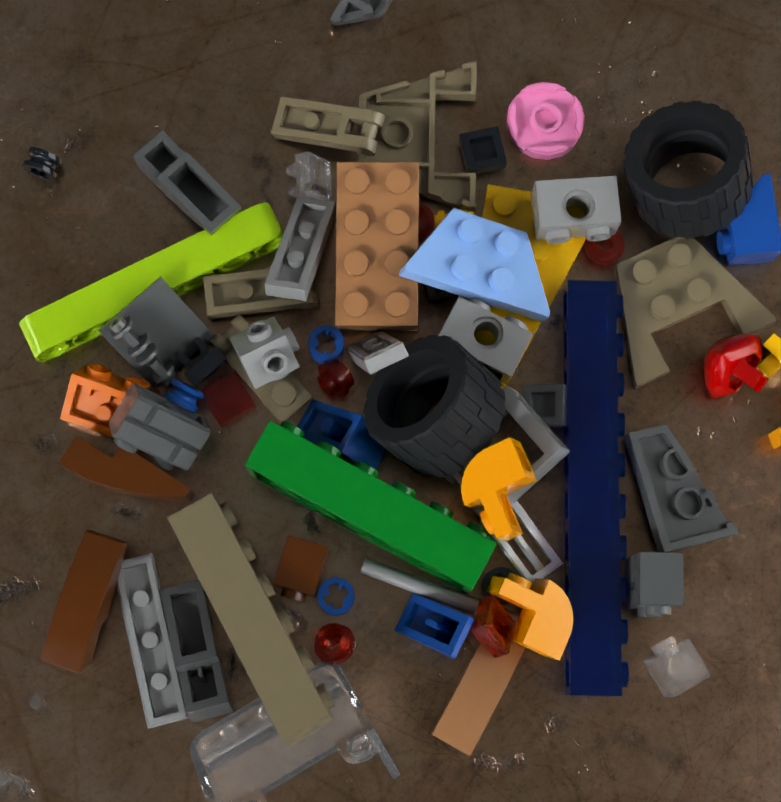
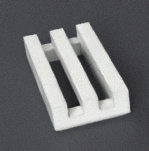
M516 501L511 505L515 516L550 563L544 567L521 535L513 538L537 572L531 575L506 540L497 539L495 534L491 535V538L497 543V546L517 574L531 581L533 585L535 578L543 579L563 563L519 502Z

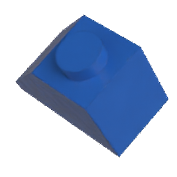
M763 174L751 189V198L749 203L743 208L742 214L730 222L729 226L717 232V249L720 255L724 254L726 267L773 262L781 253V232L771 174Z
M314 399L310 402L297 425L298 428L305 432L303 437L307 441L317 445L321 440L334 446L342 452L340 457L352 465H355L358 460L376 469L387 450L369 435V430L365 427L364 423L365 417Z

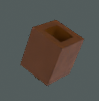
M288 535L273 583L276 587L282 588L281 597L301 603L305 602L306 596L316 598L330 552L328 546Z

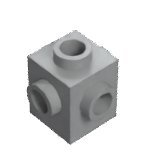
M274 316L267 320L254 322L245 331L229 338L255 389L271 381L283 379L289 372L300 367L293 353L300 349L290 327L282 330Z

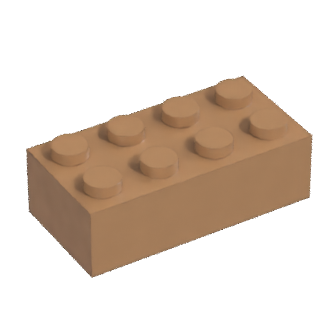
M337 162L335 326L339 331H419V282L399 276L400 269L419 249V162Z

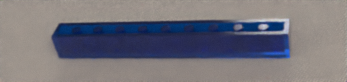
M567 280L562 291L563 384L567 386V427H563V443L571 452L563 458L564 592L572 606L573 628L565 647V695L622 696V688H627L629 684L628 663L622 662V645H627L628 622L627 619H621V602L627 601L628 584L627 578L621 577L620 560H626L627 539L625 535H620V519H625L626 496L625 494H619V478H624L626 472L625 454L619 453V437H624L625 415L624 413H618V397H623L625 379L624 373H618L617 358L622 357L624 352L623 333H617V318H622L623 295L617 294L616 281Z

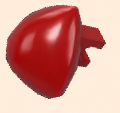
M731 335L718 340L709 347L704 358V376L707 391L711 398L735 394L744 383L758 393L761 391L768 379L755 369L762 360V344L759 335Z

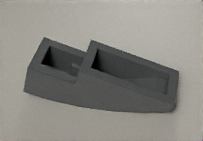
M163 130L133 155L138 168L173 203L210 235L215 233L241 210V206L187 151L184 153Z
M199 579L160 589L174 665L179 674L187 716L192 723L234 712L209 603Z

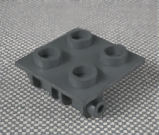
M161 276L98 330L153 388L161 382L168 386L171 384L172 378L177 377L174 371L182 365L177 357V353L180 350L189 359L199 350L193 342L196 337L201 338L207 343L214 336L209 328Z

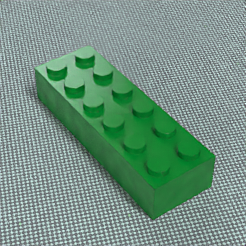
M283 420L281 425L272 421L268 422L245 463V467L252 478L465 594H469L473 590L497 545L496 542L489 539L491 535L484 527L469 521L467 526H464L452 519L454 512L434 501H431L430 505L427 506L415 499L416 492L410 487L398 481H394L391 486L379 480L377 477L379 472L373 467L358 460L355 465L344 461L340 457L342 452L339 449L321 440L317 445L307 441L303 437L305 432Z

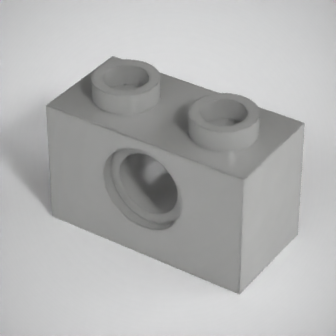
M617 176L540 180L534 183L531 201L535 240L546 239V242L549 244L566 243L575 237H586L588 241H603L609 239L611 235H615L622 222ZM578 206L584 211L585 217L574 218L568 214L566 208Z
M459 296L438 336H449L454 341H457L492 372L501 383L508 385L533 333L526 330L527 325L512 316L502 318L490 312L491 308L483 301L476 298H468L466 300ZM479 330H488L495 336L496 342L489 346L481 345L476 341L474 334Z

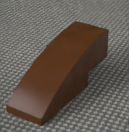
M79 436L74 439L58 463L90 483L113 492L137 498L160 501H191L195 496L191 488L138 454L127 452L119 447L111 458Z
M89 529L85 532L56 605L41 655V661L77 673H81L92 663L101 625L108 619L128 542Z

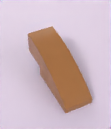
M490 622L431 732V735L469 757L485 730L525 650V647L509 640L512 633Z

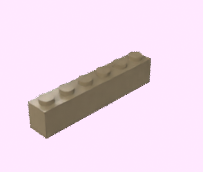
M211 493L167 517L282 742L291 747L333 723L335 720L329 710L336 705L325 684L321 683L316 686L309 674V671L316 667L304 645L296 648L289 634L296 630L284 608L276 612L270 600V597L275 595L276 592L265 572L257 575L250 562L257 559L247 538L244 536L238 540L232 526L238 524V521L228 503L224 502L219 505Z

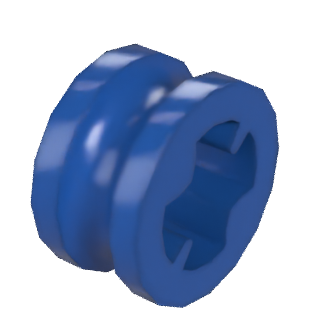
M329 325L320 326L314 329L309 336V352L316 362L330 365L339 361L343 356L345 350L344 337L335 327ZM326 336L328 341L329 336L335 339L333 343L335 351L331 354H327V350H324V354L317 351L320 347L318 339Z
M173 377L170 381L173 385L172 389L165 391L163 396L173 403L196 413L198 410L196 402L199 399H203L205 393Z
M329 578L318 589V603L322 610L329 615H344L354 604V589L343 578ZM333 585H339V591L344 587L348 592V596L343 598L344 606L334 609L333 603L328 606L324 601V597L330 594L329 587Z

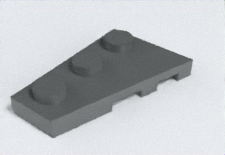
M667 424L630 432L623 436L658 552H672L739 534L733 522H728L716 505L718 500L710 489L706 490L693 471L694 464Z

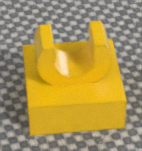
M772 333L762 343L771 353L757 366L768 379L781 368V338L775 333Z

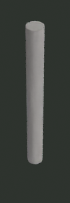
M365 558L360 571L361 574L514 629L520 613L369 558Z

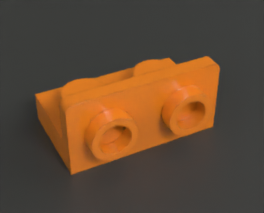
M88 364V366L85 365L71 374L60 419L113 437L109 427L110 419L117 407L121 405L122 399L131 384L136 383L158 395L160 391L151 388L150 383L141 378L127 377L125 379L111 374L112 370L106 366Z

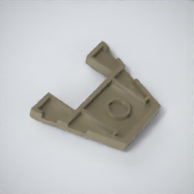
M477 62L462 64V68L444 72V70L433 72L427 78L410 83L406 80L359 94V108L380 112L385 115L383 128L378 130L375 141L378 142L375 155L366 156L357 153V162H419L420 196L458 209H465L467 212H475L476 173L435 172L434 159L435 101H476ZM358 125L359 136L362 129V125Z
M672 238L616 264L614 268L621 316L624 319L627 339L625 342L627 355L630 357L631 380L634 389L660 378L670 371L652 337L655 333L720 303L723 305L738 334H753L777 321L774 315L694 238Z

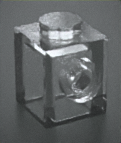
M672 635L652 646L651 649L654 654L643 660L664 697L675 698L711 677L689 638L676 641Z

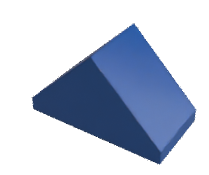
M412 593L395 631L453 660L457 657L474 618Z

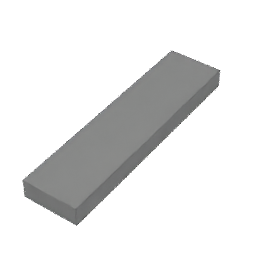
M153 553L123 560L117 581V590L148 729L189 718L185 711L179 674L174 665L160 590L162 585L155 554Z

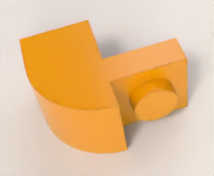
M509 437L479 452L466 467L461 483L464 506L476 509L483 506L485 510L481 511L480 515L490 535L495 534L497 539L507 541L523 534L507 494L537 481L520 441Z
M509 573L507 578L492 576L486 592L522 608L509 640L540 655L560 661L573 628V610L565 592L556 583L547 579L535 578L532 585L531 581L513 573Z

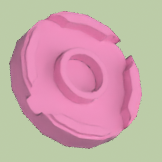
M539 82L526 86L513 98L507 112L506 128L510 140L519 151L532 158L550 160L562 157L575 147L583 132L585 115L581 102L575 95L573 97L567 92L565 87L556 83Z

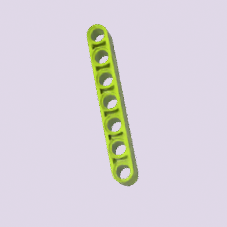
M269 203L254 205L235 214L212 235L202 230L30 313L19 322V326L36 361L41 362L53 359L102 335L98 330L160 276L180 297L203 286L204 276L228 274L275 251L280 245L284 231Z

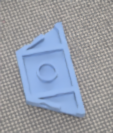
M453 208L443 218L437 228L427 237L399 272L400 277L469 299L476 298L487 305L540 322L549 318L550 315L528 234Z

